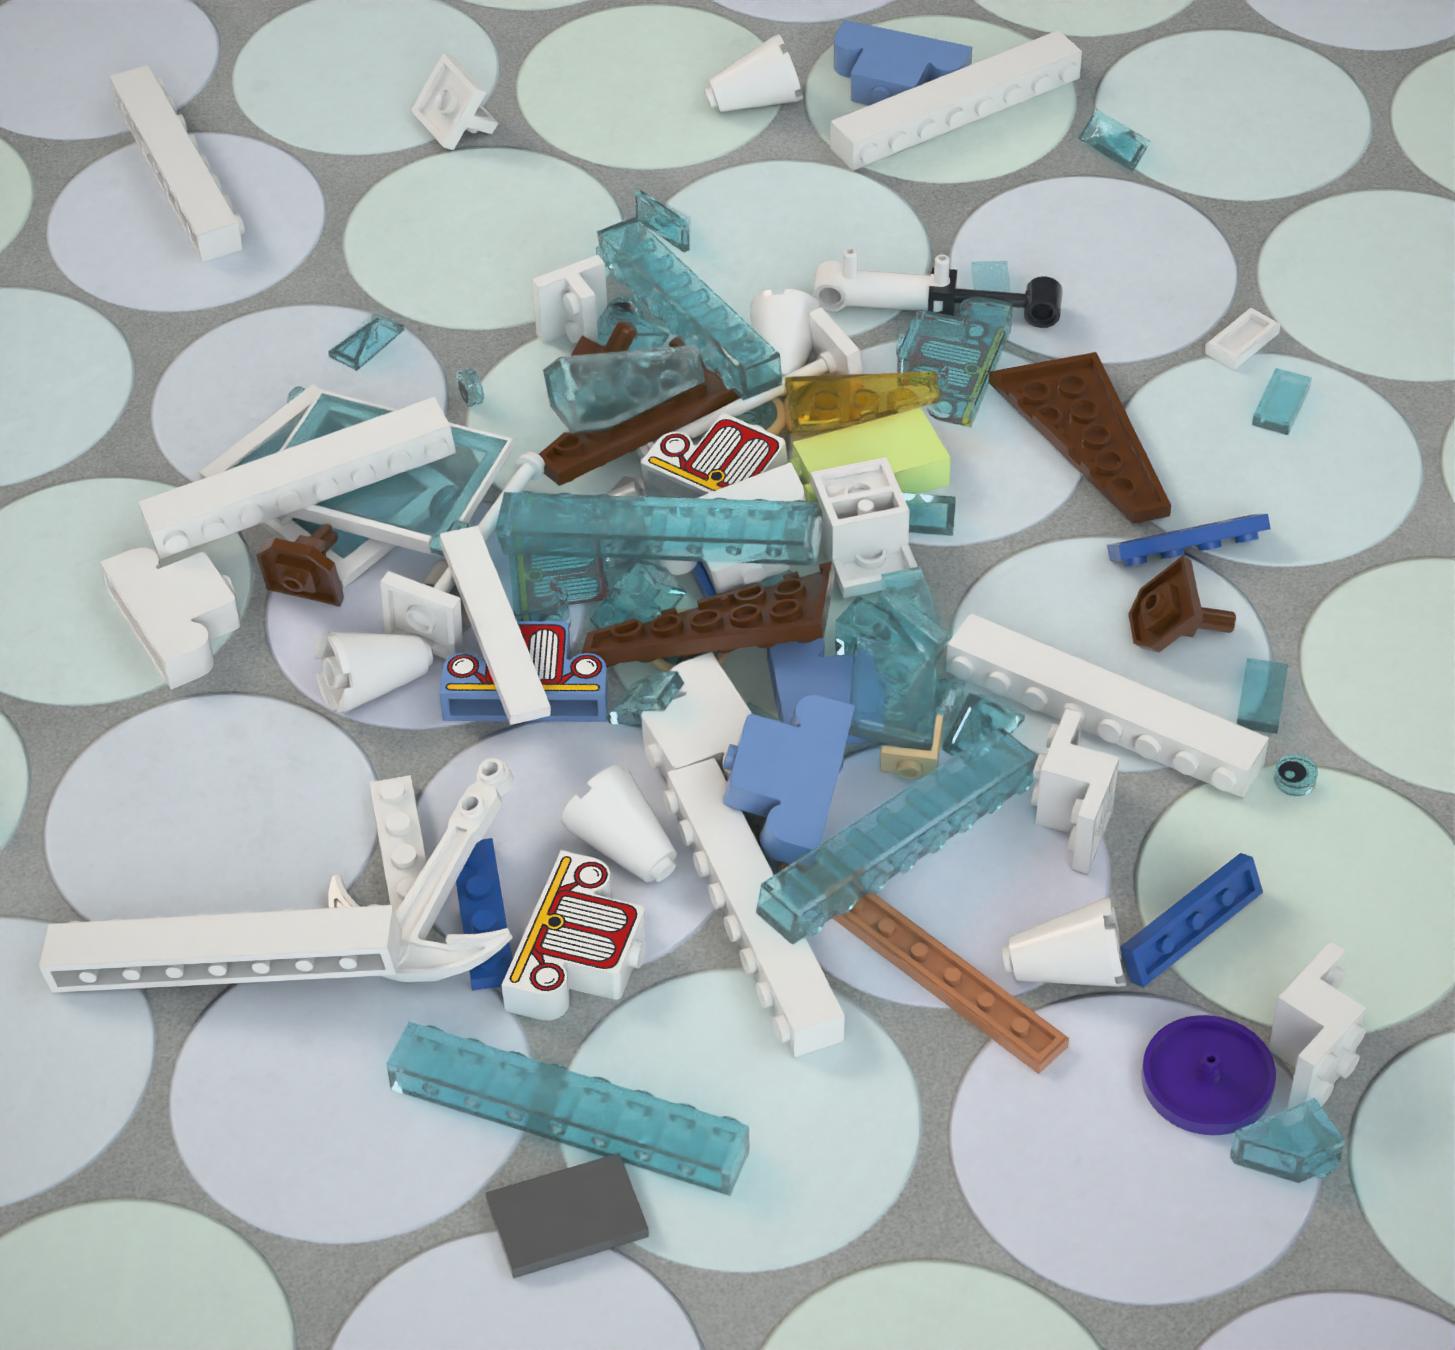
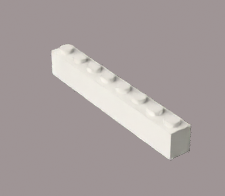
M1057 30L830 121V149L854 171L1080 79L1082 50Z
M148 65L109 76L114 103L201 261L206 262L243 250L241 235L245 234V228L241 216L233 214V206L228 194H222L220 181L216 173L210 174V166L204 153L199 154L195 136L193 133L188 134L183 115H177L172 96H166L161 77H155Z
M432 397L141 500L138 503L160 559L448 457L456 454L450 424L436 398Z
M972 613L969 614L947 644L946 672L955 675L957 678L972 682L997 695L1005 696L1026 705L1034 711H1040L1058 720L1062 719L1066 709L1082 713V730L1101 737L1107 742L1115 743L1136 752L1144 758L1152 759L1171 767L1184 775H1190L1211 784L1221 791L1243 798L1264 766L1269 737Z
M712 758L667 772L668 790L663 791L666 809L670 816L676 814L679 820L678 831L684 846L691 845L694 851L693 861L700 878L706 876L709 882L708 891L714 908L716 910L722 908L724 912V925L730 941H738L741 947L740 958L746 974H754L758 982L756 983V991L759 1001L764 1009L770 1007L774 1015L772 1022L779 1042H787L794 1058L843 1042L845 1014L742 811L724 805L723 796L727 781L716 759Z
M378 904L362 907H326L324 909L307 910L285 909L282 911L253 913L244 911L235 914H198L181 917L157 916L127 920L70 921L68 923L48 924L39 968L52 993L397 975L402 929L393 905Z

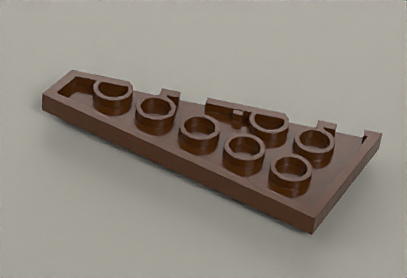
M676 336L669 342V349L664 354L656 353L649 359V367L643 372L631 374L600 401V409L594 414L587 412L579 419V427L573 432H564L538 454L545 462L543 474L559 486L571 482L575 478L598 467H602L610 461L635 451L637 448L660 438L664 434L677 430L744 397V384Z
M1097 352L989 372L988 383L1132 523L1170 516L1171 503Z
M829 561L819 564L820 572L799 577L798 571L783 575L784 580L766 588L762 584L754 583L696 600L698 607L677 613L675 607L661 611V616L643 624L640 620L631 619L587 633L581 654H596L606 662V667H612L618 663L639 661L648 663L665 657L678 656L680 658H688L697 653L714 651L728 653L738 648L754 646L768 648L778 643L794 641L809 643L816 639L824 638L835 579L833 563Z

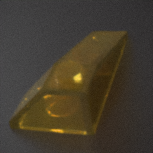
M936 371L785 377L783 407L786 436L806 437L821 435L938 403L941 396Z

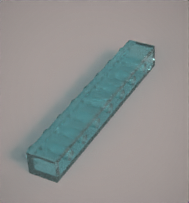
M636 217L597 231L599 246L596 247V255H599L604 261L605 267L614 273L619 283H624L632 291L638 301L641 300L649 308L655 318L658 317L667 325L672 335H677L685 343L689 352L695 353L704 362L709 371L716 373L722 379L727 389H732L744 401L783 385L780 353Z
M523 491L520 493L504 492L495 532L503 554L816 566L823 525L818 502H807L804 500L768 501L765 499L736 500L722 497L705 499L684 496L674 498L649 497L646 495H579L565 492L548 494Z
M999 727L763 882L760 887L756 913L792 945L807 935L813 936L817 934L827 921L838 914L844 915L848 913L858 900L869 893L875 894L880 891L889 879L898 873L904 874L908 872L917 860L929 852L933 854L939 851L948 839L957 833L963 834L967 832L976 820L987 813H995L1003 805L1004 801L1013 795H1021L1026 792L1034 781L1033 770L1037 755L1002 727Z
M409 1021L386 1063L390 1088L393 1091L604 1157L620 1153L623 1163L731 1196L750 1152L749 1126L742 1124L735 1118L729 1116L719 1117L700 1111L687 1103H673L660 1099L645 1090H631L612 1084L609 1080L602 1077L582 1075L570 1071L560 1064H546L530 1059L518 1051L507 1052L488 1046L475 1038L465 1039L455 1036L433 1025L423 1026Z

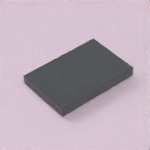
M620 1153L486 1192L487 1204L513 1278L649 1237L647 1223Z

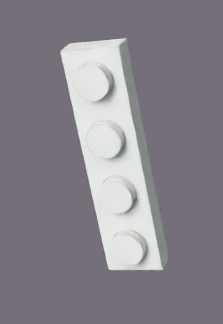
M411 775L369 782L390 905H393L395 912L427 863Z

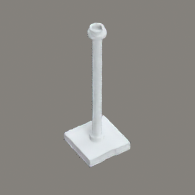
M822 307L808 313L815 355L814 362L673 432L685 433L692 440L706 433L720 415L728 414L736 418L822 374L852 408L856 409L867 403L860 349ZM657 440L636 449L641 461Z
M526 452L519 456L515 462L517 472L478 526L485 542L530 480H538L544 473L545 462L537 453ZM449 566L434 587L388 571L380 581L384 633L419 636L423 642H427L430 645L432 654L445 659L456 653H463L461 599L449 594L455 586Z

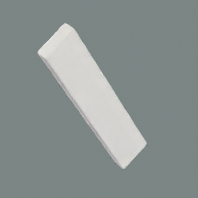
M479 526L440 533L441 548L510 725L550 716L551 706Z

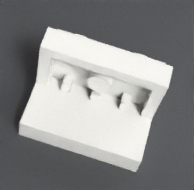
M443 53L412 107L411 112L444 148L451 150L455 149L465 130L471 133L481 131L493 134L498 125V122L481 104L487 92L454 56Z
M599 255L532 279L536 335L542 343L566 334L572 343H578L582 335L598 343L597 323L608 319L605 263Z

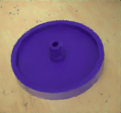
M1196 1015L1173 1021L1153 1036L1144 1053L1141 1079L1148 1101L1171 1124L1197 1134L1225 1135L1249 1127L1265 1113L1274 1093L1276 1068L1273 1057L1265 1043L1247 1027L1223 1017Z

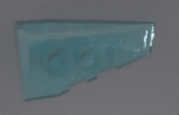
M698 345L559 357L543 370L550 407L571 433L608 430L705 381Z

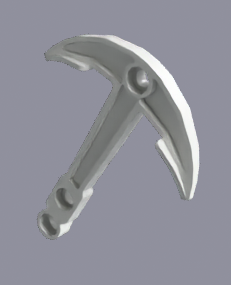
M489 758L479 765L476 774L477 782L468 786L464 795L459 800L456 809L448 821L449 828L396 911L402 929L397 975H382V977L401 982H426L445 979L469 971L487 961L513 938L508 928L480 934H448L445 939L447 944L425 940L475 844L483 839L502 806L501 796L509 792L514 784V776L504 761ZM341 875L332 876L329 889V907H360L348 894Z

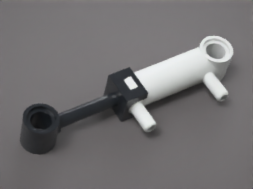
M847 248L843 251V263L826 261L817 267L812 296L818 300L820 307L826 312H837L845 306L928 312V320L953 321L955 303L1024 308L1025 320L1030 325L1038 328H1048L1059 321L1063 293L1061 284L1054 278L1047 276L1032 279L1027 284L1025 293L957 288V270L949 269L950 259L946 255H938L935 258V268H932L931 275L857 270L858 252L854 248Z

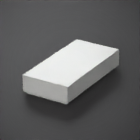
M1249 308L1206 343L1204 354L1228 368L1236 370L1279 334L1280 324L1253 308Z

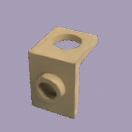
M943 715L936 716L932 751L881 746V772L897 773L899 776L908 779H916L920 776L937 778L943 736Z

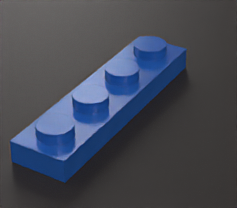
M1251 514L1107 545L1110 560H1123L1124 567L1147 563L1146 555L1160 553L1161 559L1184 555V547L1197 545L1198 551L1222 547L1221 540L1234 537L1235 543L1259 539V531L1269 530L1271 527L1268 514Z
M493 838L482 839L475 844L456 880L463 934H480L507 928ZM510 941L487 961L469 970L472 991L502 986L513 960Z
M1239 853L1120 946L1131 983L1145 987L1263 893L1252 856Z

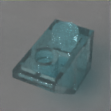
M635 558L591 616L590 620L597 629L631 619L640 620L642 624L650 622L661 616L662 610L676 607L687 592L667 568Z

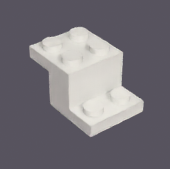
M887 457L811 472V486L822 510L821 544L828 561L833 563L835 579L843 599L920 583V570L908 544L910 510Z
M1066 709L1060 724L1053 723L1050 728L1046 747L1049 748L1047 755L1040 753L1038 756L1033 778L1039 779V781L1035 785L1031 805L1037 807L1036 825L1070 834L1067 850L1073 852L1072 870L1088 874L1113 813L1119 757L1079 746L1082 713Z
M1331 941L1278 997L1268 1047L1271 1053L1296 1068L1287 1109L1301 1118L1314 1105L1318 1108L1324 1105L1333 1091L1335 1081L1340 1076L1346 1079L1353 1072L1360 1058L1356 1054V1049L1366 1033V1029L1362 1027L1366 1007L1337 990L1345 976L1342 964L1346 950Z

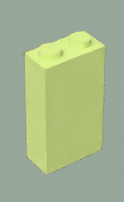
M921 408L792 442V459L788 460V463H792L803 485L807 506H813L820 521L822 520V510L811 486V472L887 457L904 497L949 485L951 457Z

